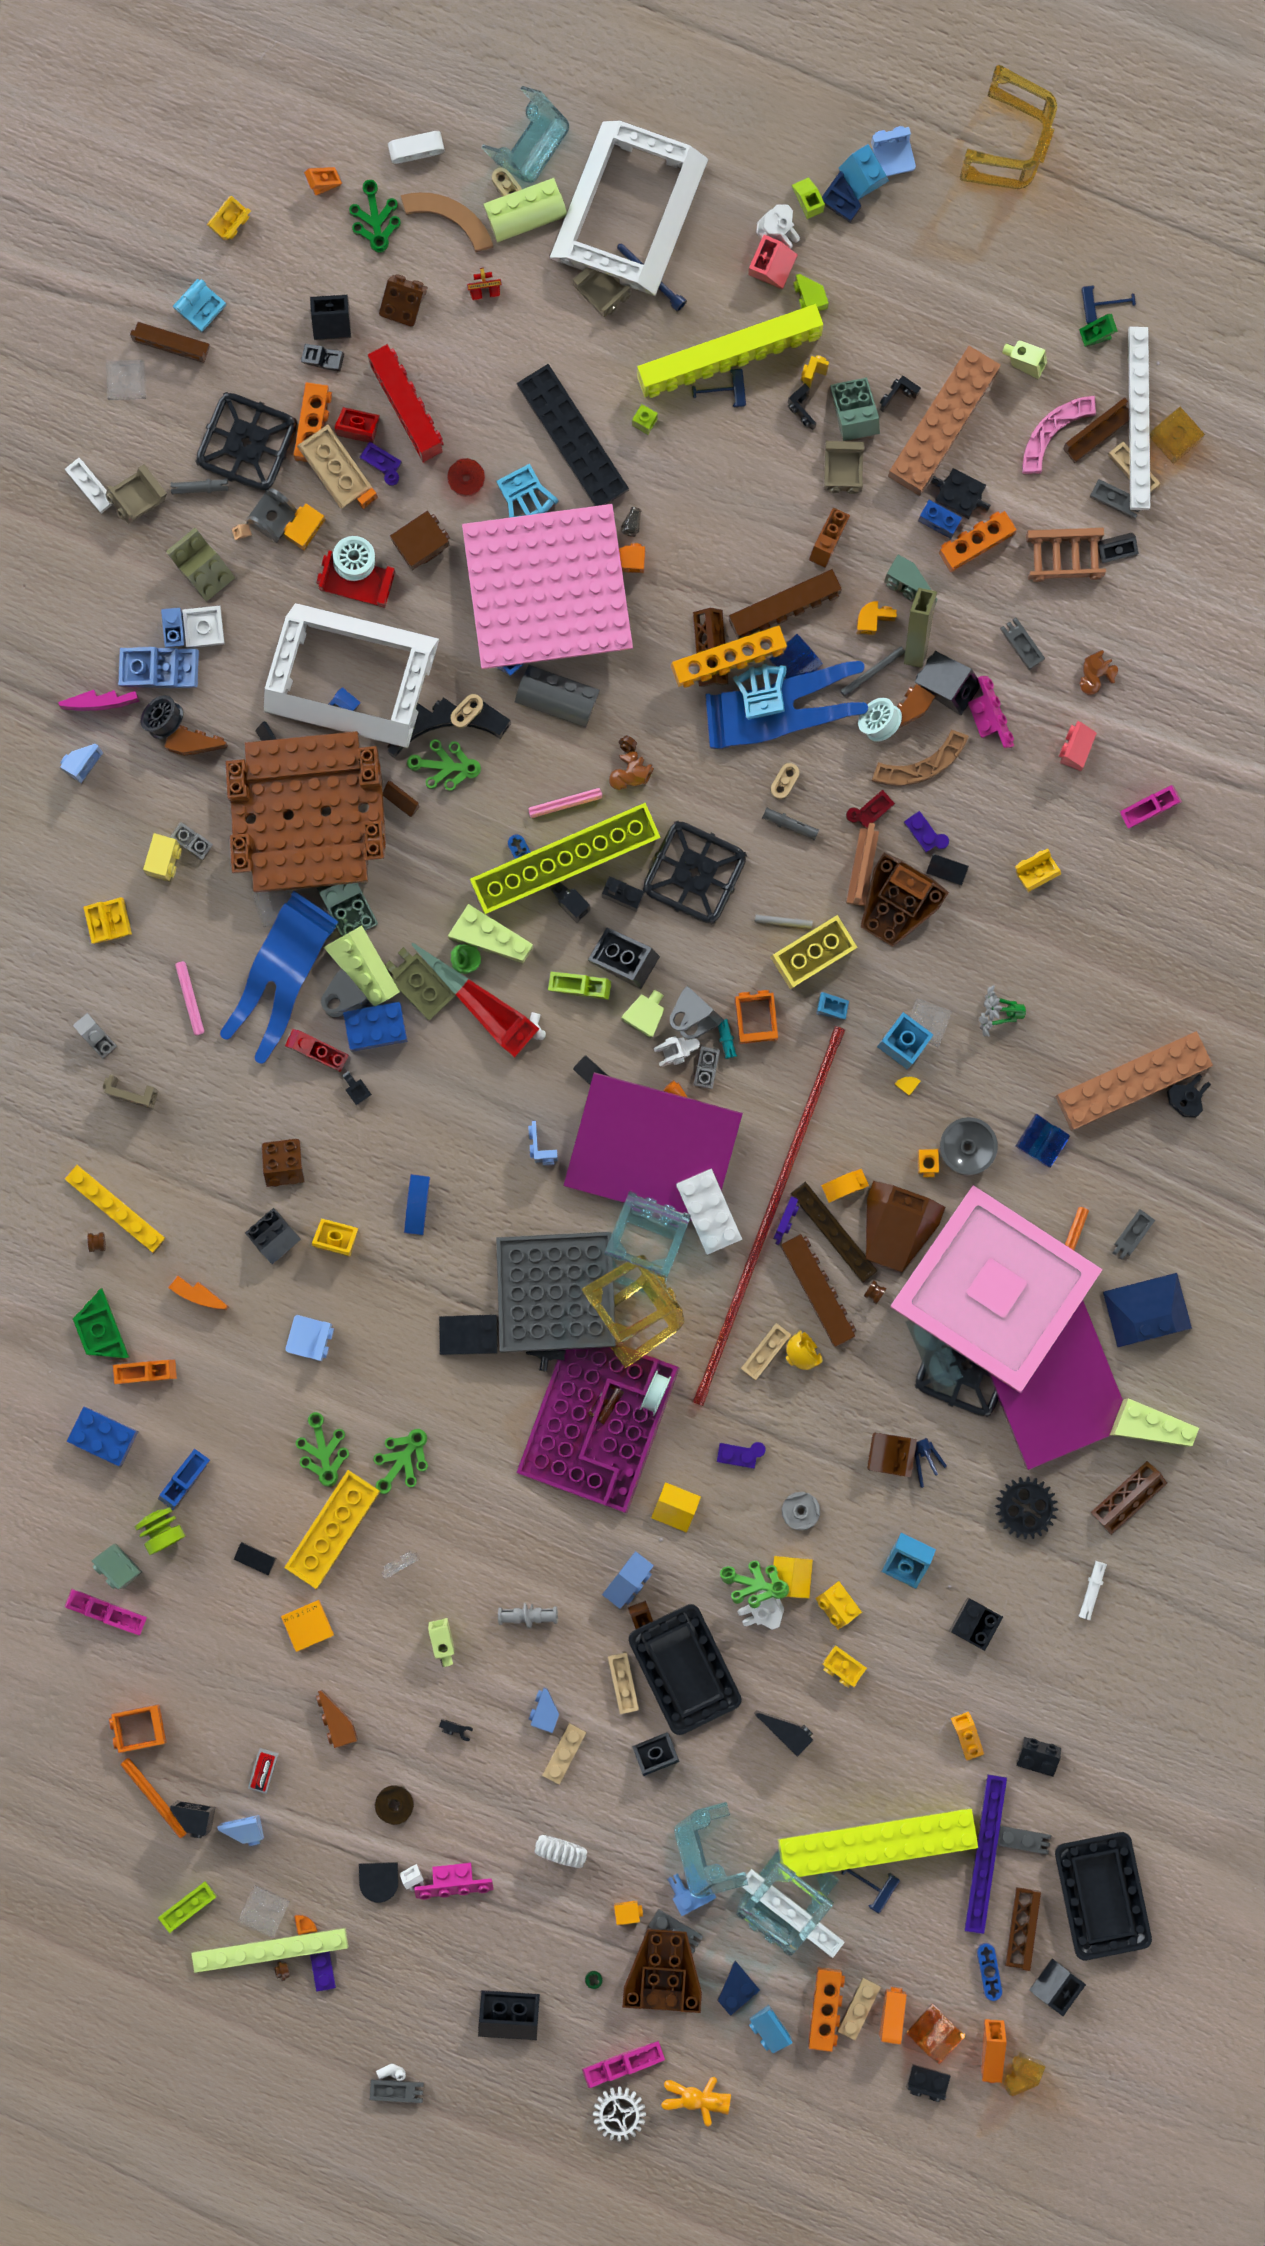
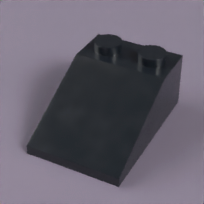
M607 927L588 960L621 980L642 989L660 956L653 948Z
M497 1315L439 1316L440 1355L498 1354Z
M758 1710L754 1712L755 1716L797 1757L813 1741L811 1737L813 1733L805 1725L801 1727L797 1723Z

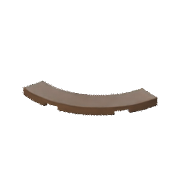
M419 192L401 195L406 215L413 213H435L441 215L463 229L470 239L475 252L493 248L490 235L480 219L458 201L433 193Z
M951 729L946 741L933 755L912 765L892 766L878 762L871 781L892 786L912 785L926 781L944 771L954 762L964 748L969 736Z

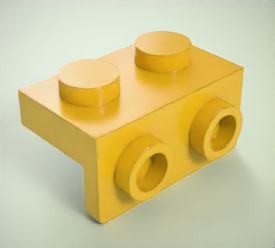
M229 196L207 223V226L223 240L232 239L237 234L238 230L236 229L239 225L245 224L250 216L248 214L251 210L242 206L233 196Z
M811 356L809 364L804 365L801 374L803 384L806 383L810 388L815 372L827 375L829 362L826 361V358Z
M1049 849L1039 851L1027 860H1022L1015 866L1017 877L1028 892L1061 875V870L1052 859Z
M840 1581L815 1598L819 1607L824 1610L830 1622L837 1629L847 1625L862 1613Z
M836 1645L822 1663L825 1666L823 1670L832 1677L834 1674L841 1678L839 1682L847 1688L850 1685L855 1687L867 1669Z

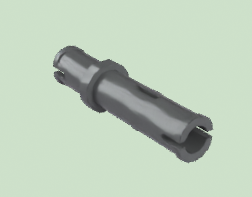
M228 479L171 482V487L177 488L171 489V494L229 491V486H222L228 484Z
M768 807L762 819L777 824L779 828L782 826L814 841L819 832V829L786 816V813L781 814Z

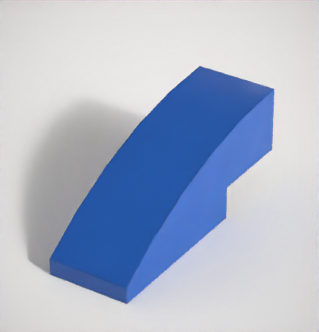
M410 1175L404 1233L424 1235L430 1186L429 1176Z
M194 1449L159 1494L158 1500L174 1510L207 1466L210 1459Z

